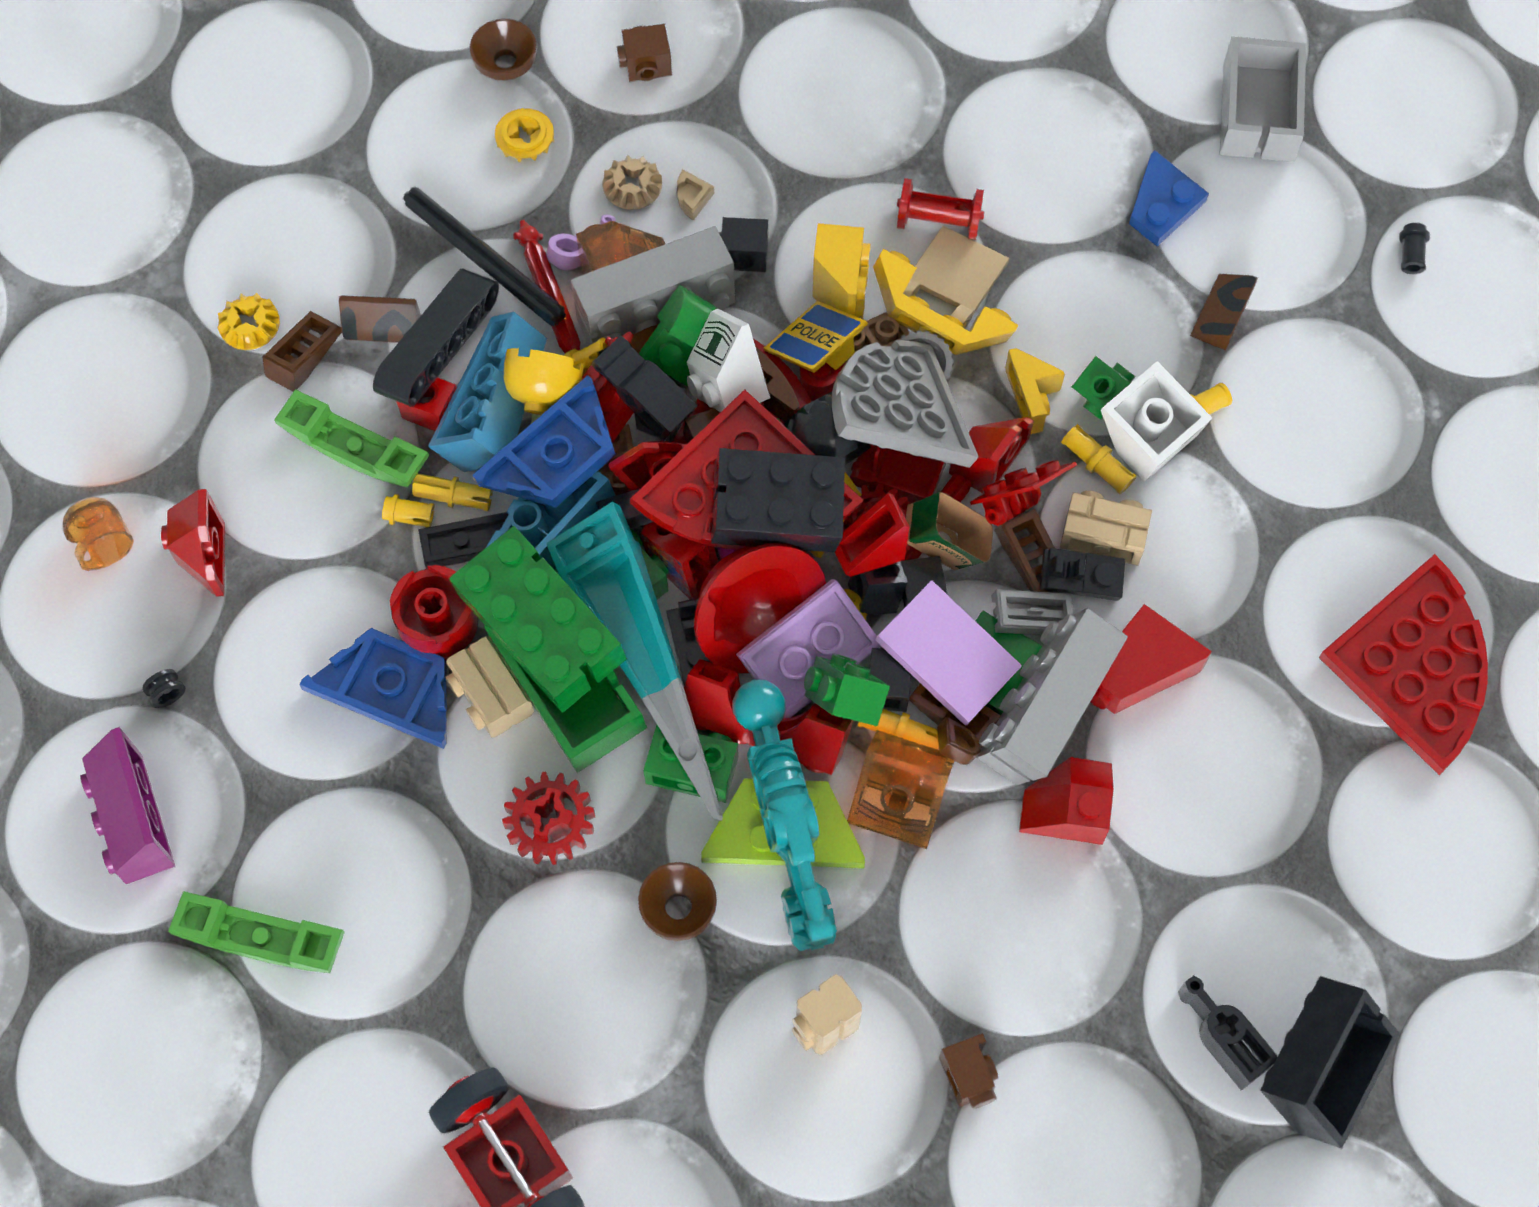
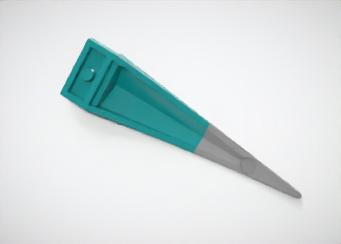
M611 502L547 542V547L559 576L621 643L627 660L620 667L662 731L712 818L722 821L723 815L640 544L635 541L621 506Z

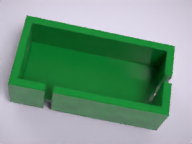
M515 526L511 527L449 578L459 597L562 713L591 690L589 682L581 670L585 665L588 666L594 680L599 683L627 660L621 643L543 557L540 558L538 551Z
M484 626L490 639L577 773L647 729L642 713L624 686L620 685L614 671L597 683L587 665L581 670L585 674L591 690L562 713L489 629Z

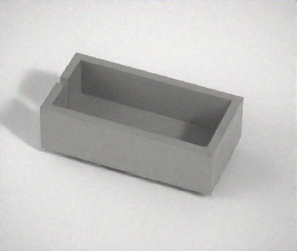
M716 226L571 279L577 320L588 344L591 345L597 342L598 339H606L608 336L613 339L620 335L623 336L627 332L634 334L659 324L661 321L657 315L679 284L722 311L730 304L735 303L734 262Z
M1088 608L1073 615L1069 613L1058 622L1052 621L1040 637V641L1044 644L1037 656L1033 654L1023 665L1020 675L1024 678L1018 688L1011 689L1000 705L1003 713L996 724L991 723L982 734L979 744L983 747L976 758L1015 785L1047 777L1128 636Z

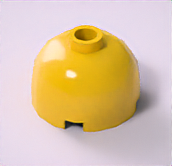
M511 348L506 351L503 377L505 387L513 399L525 404V412L542 415L582 380L584 364L581 362L574 366L575 359L532 349H530L529 357L518 356L519 348Z

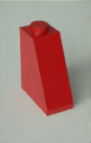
M1143 604L1122 632L1128 638L1090 702L1100 709L1107 708L1116 714L1200 673L1205 667L1212 651Z

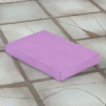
M831 579L736 655L754 680H767L781 690L786 703V711L783 718H791L811 702L809 698L804 696L806 691L804 680L808 669L814 665L816 656L831 660L834 653L856 660V664H859L871 655L872 648H880L881 645L875 640L876 634L838 581Z
M932 580L875 638L893 658L965 726L1022 667L1013 656Z

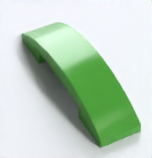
M296 389L274 419L275 423L324 455L370 477L399 486L409 487L429 457L427 451L394 436L392 440H389L332 413L328 404Z
M185 891L181 895L168 930L172 935L228 953L285 967L322 973H331L344 935L342 929L305 920L299 923L232 907L222 900Z

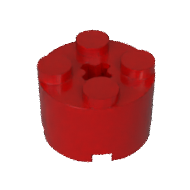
M432 565L427 566L428 569L418 572L413 570L405 574L398 581L391 594L390 609L393 622L402 641L415 650L424 653H434L444 657L445 661H447L449 657L465 649L471 643L478 628V617L459 597L449 580L456 571L445 566Z

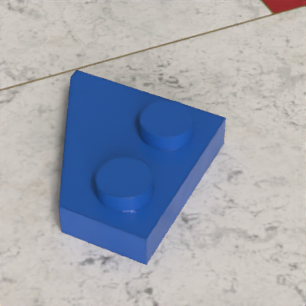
M1154 150L1150 155L1129 224L1154 245L1158 246L1207 201L1209 193Z

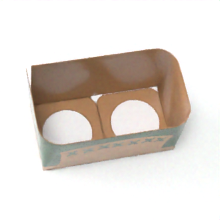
M943 492L935 493L907 505L906 520L910 526L908 545L929 557L940 556L942 564L954 571L987 562L990 559L993 527L981 514ZM939 532L948 534L952 543L942 538Z

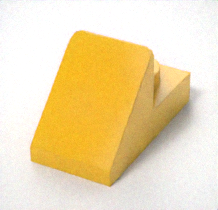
M1017 348L1009 349L1005 371L1021 417H1029L1034 420L1031 434L1043 432L1046 416L1050 415V405L1046 394L1061 390L1065 374L1059 368Z

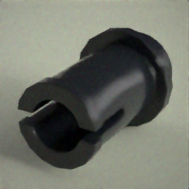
M1422 223L1406 224L1399 233V240L1403 243L1401 270L1407 274H1420L1426 270V243L1430 240V233Z

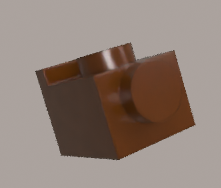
M983 1033L943 1048L939 1056L959 1107L970 1103L972 1109H976L997 1099L994 1092L996 1087L994 1081L998 1079V1073L989 1054L982 1055L981 1051L986 1043Z

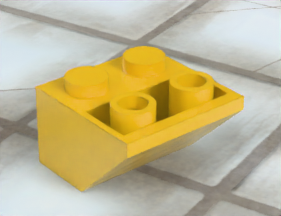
M818 223L813 262L812 297L816 301L856 317L862 316L863 318L871 244L863 243L864 228Z

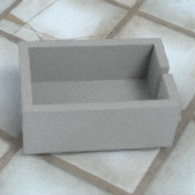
M1231 37L1223 64L1220 155L1253 158L1255 152H1260L1261 159L1295 161L1304 137L1306 43Z

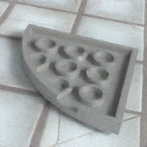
M895 340L891 346H880L876 342L857 351L839 372L832 391V412L835 429L839 437L969 468L979 457L932 345L914 341Z

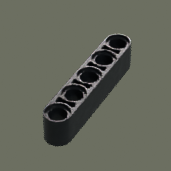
M464 268L460 269L380 364L373 380V391L413 407L492 310L498 297L499 283Z

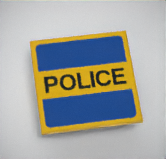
M816 301L766 345L764 350L813 373L825 363L834 370H837L855 353L854 337L868 325V322Z

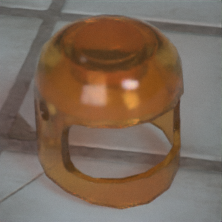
M91 497L78 501L67 510L63 517L62 529L68 541L77 543L74 554L82 570L91 571L108 567L124 558L132 549L134 540L121 514L114 504L104 498ZM86 552H88L90 556L89 561L83 560Z

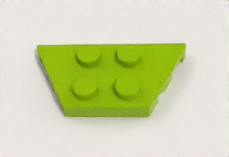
M744 778L723 814L722 821L718 822L701 851L702 863L786 866L785 861L776 852L770 851L752 778ZM805 780L819 826V837L812 844L815 852V861L811 862V866L864 868L865 857L829 782Z

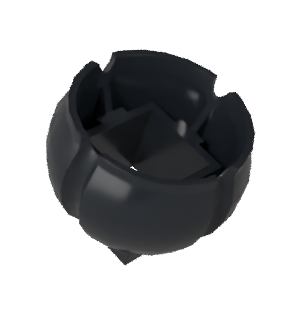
M832 392L806 404L783 424L815 455L844 457L845 465L871 448L869 443L847 440L838 436L832 412Z

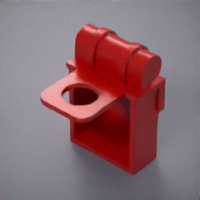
M870 444L871 448L858 456L857 460L852 464L850 479L855 486L862 488V485H867L870 492H875L877 485L883 484L886 494L891 489L896 488L900 497H907L910 504L935 494L946 463L940 460L914 456L910 453L890 448H881Z

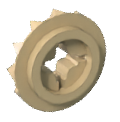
M627 155L625 160L620 162L613 160L609 170H604L603 191L607 199L617 207L628 210L641 209L650 205L658 198L662 189V175H660L656 163L650 164L644 156L640 159H632ZM625 175L633 179L638 177L640 188L633 183L625 185Z

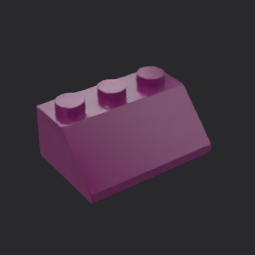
M120 727L112 729L82 758L86 773L80 775V780L86 796L89 799H94L97 811L91 812V818L99 836L104 835L108 848L102 850L105 866L110 874L115 873L125 884H129L173 868L175 863L143 756Z

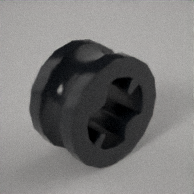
M165 669L149 677L143 684L142 690L146 696H151L150 703L154 708H163L181 698L185 693L186 687L181 681H177L178 675L175 670Z

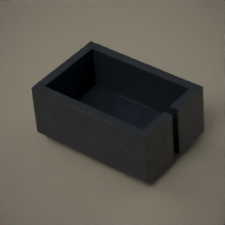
M719 448L714 464L713 500L715 502L712 508L711 544L756 547L764 544L783 543L796 546L802 550L835 552L843 538L845 458Z
M1319 976L1313 990L1306 996L1304 1007L1293 1028L1286 1034L1284 1045L1273 1066L1266 1072L1264 1083L1260 1089L1263 1095L1297 1133L1341 1149L1400 1035L1387 1016L1380 1013V1007L1366 989Z

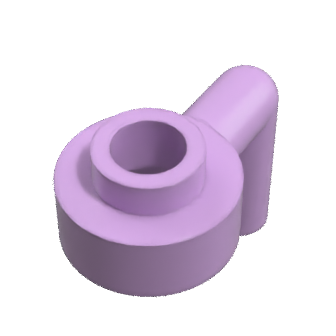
M611 215L601 216L596 243H584L580 238L570 234L552 236L548 243L547 259L558 269L568 271L580 267L584 263L585 258L607 257L611 249L616 223L615 217Z

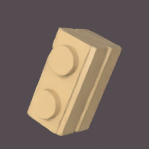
M1083 491L1081 494L1073 492L1060 548L1081 553L1124 558L1125 563L1139 566L1145 548L1152 510L1143 508V505L1135 500H1122L1119 503L1106 500L1103 495L1095 491Z
M489 636L483 637L471 644L468 649H463L447 659L446 663L451 674L447 675L445 679L457 698L465 695L471 707L467 708L466 712L478 731L485 727L491 738H495L510 729L512 725H517L534 713L531 700Z
M835 974L819 985V991L813 989L797 1000V1015L792 1019L795 1025L792 1028V1032L804 1050L807 1051L812 1048L815 1053L823 1055L837 1045L838 1038L844 1040L859 1030L862 1004L842 976Z

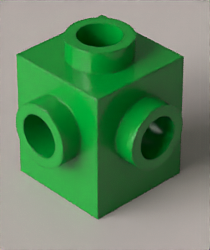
M1095 356L1071 387L1087 399L1083 407L1102 420L1101 409L1130 385L1136 376L1118 362L1111 368Z

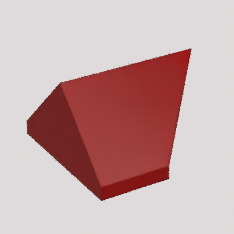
M888 493L885 496L873 497L853 523L843 531V538L835 554L847 576L851 577L904 561L910 526L893 494Z

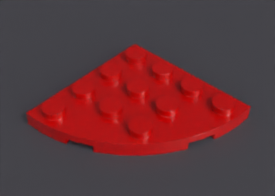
M744 389L631 497L630 504L653 522L683 538L724 549L739 550L744 547L750 548L752 546L711 544L712 508L715 502L713 500L714 464L719 448L804 455L815 454ZM845 482L843 520L858 509L864 501Z
M1434 554L1322 651L1319 659L1440 776L1460 754L1473 733L1472 731L1476 725L1480 710L1485 702L1488 684V659L1479 619L1475 620L1471 608L1464 598L1465 590L1450 569Z

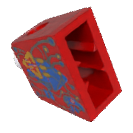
M655 522L635 528L641 535L649 557L653 554L658 556L668 569L667 578L687 598L696 601L699 598L700 589L705 578L718 563L714 546L704 545L683 538L664 529Z

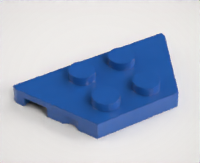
M587 375L472 475L475 483L479 487L556 508L611 460L616 453L592 378Z
M370 628L355 639L351 647L342 649L329 659L330 664L312 677L309 675L305 676L299 684L303 691L444 749L447 744V681L445 679L447 676V663L445 658L434 653H424L415 650L404 641Z

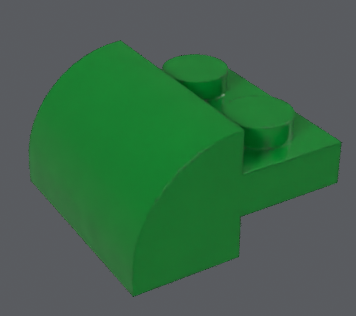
M679 284L657 315L661 321L638 354L645 360L653 362L664 373L688 387L687 376H690L687 360L710 312L718 308Z

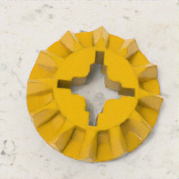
M521 108L507 113L499 120L495 128V140L497 147L503 151L506 158L509 156L515 157L519 163L523 158H532L535 161L539 154H548L551 142H554V129L550 119L544 113L535 109ZM520 127L530 135V143H526L520 138Z
M240 293L237 300L233 302L226 301L225 309L223 312L218 313L219 322L217 328L222 339L228 345L240 350H253L266 345L274 338L280 325L279 313L272 301L262 298L257 293L247 297ZM239 315L253 316L257 328L253 324H242Z

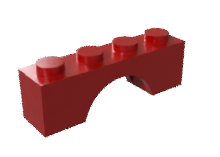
M699 659L688 673L684 686L696 729H709L728 736L734 743L756 746L752 731L745 729L736 720L733 713L732 701L736 691L741 687L739 673ZM814 703L801 715L783 718L777 725L780 741L792 739L799 763L807 770L814 773L832 775L842 758L854 720L831 715Z

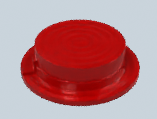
M783 543L764 544L749 548L744 547L724 557L709 572L699 593L694 617V631L701 651L716 666H721L740 674L749 673L736 654L826 584L821 567L804 550Z

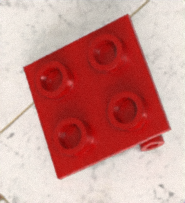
M1053 460L1035 467L1036 472L1028 473L1027 468L1009 472L1004 475L1005 480L996 481L982 487L984 494L971 500L970 505L982 503L987 522L996 526L1003 525L1010 519L1037 505L1041 499V489L1039 487L1077 466V463L1072 462L1060 465L1058 460Z

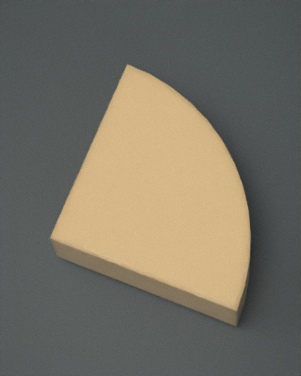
M682 170L677 180V198L683 212L694 220L714 195V186Z

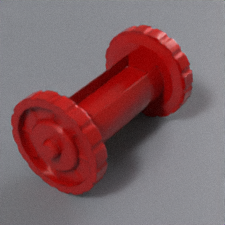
M904 178L901 198L897 199V207L899 208L897 228L905 229L908 218L969 227V239L976 240L979 220L984 219V211L981 210L984 190L977 189L973 200L913 191L912 179Z

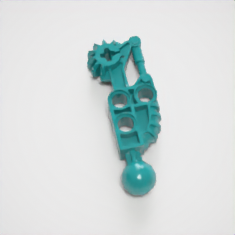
M751 680L744 683L736 691L732 701L733 713L736 720L745 729L753 733L756 746L749 748L747 758L770 851L776 852L786 864L791 887L783 890L781 899L788 934L791 936L792 944L799 951L807 949L813 951L824 948L825 945L833 944L837 932L833 908L828 909L827 905L832 904L830 896L825 887L815 882L811 862L815 861V852L812 844L819 837L818 820L813 802L809 798L805 778L794 751L792 739L780 741L777 725L782 721L786 711L785 698L775 684L767 680Z

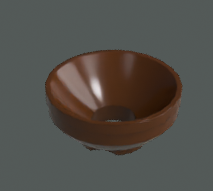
M513 19L493 20L482 25L474 33L470 42L471 58L475 67L486 77L494 80H512L522 76L533 66L537 54L536 39L533 32L519 21ZM503 55H511L516 59V62L507 68L499 67L495 63Z
M673 862L659 866L646 877L639 891L638 904L641 917L652 932L666 940L683 941L696 937L708 927L716 912L717 897L713 882L699 867L689 863ZM677 896L688 899L692 905L690 913L682 919H674L666 912V905L669 900Z

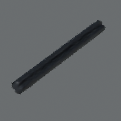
M412 187L409 192L404 194L403 200L405 205L546 323L555 327L560 321L565 319V309L561 304L421 189Z

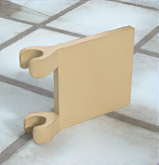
M943 225L915 265L917 269L903 294L908 297L916 296L919 289L957 307L951 316L960 320L964 325L963 328L966 329L972 316L1008 264L1009 258Z

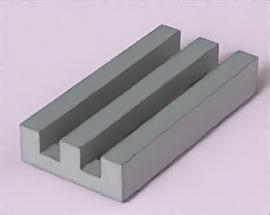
M996 589L991 595L992 602L996 603V607L993 609V615L998 619V622L995 624L996 633L1042 635L1051 621H1060L1067 614H1074L1072 595L1067 593ZM1007 603L1063 606V611L1045 610L1044 608L1035 607L1029 609L1009 608Z

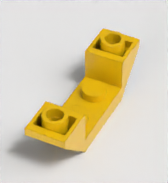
M883 249L873 266L888 317L895 319L899 324L915 333L920 330L921 332L929 331L930 334H937L938 338H943L944 343L949 345V350L954 355L1007 342L1019 326L1011 321V317L1003 310L998 308L990 309L984 306L968 331L963 328V323L957 318L950 315L942 316L929 309L930 305L925 300L917 296L908 297L903 294L917 267L910 264V260L905 255L897 251L889 252Z

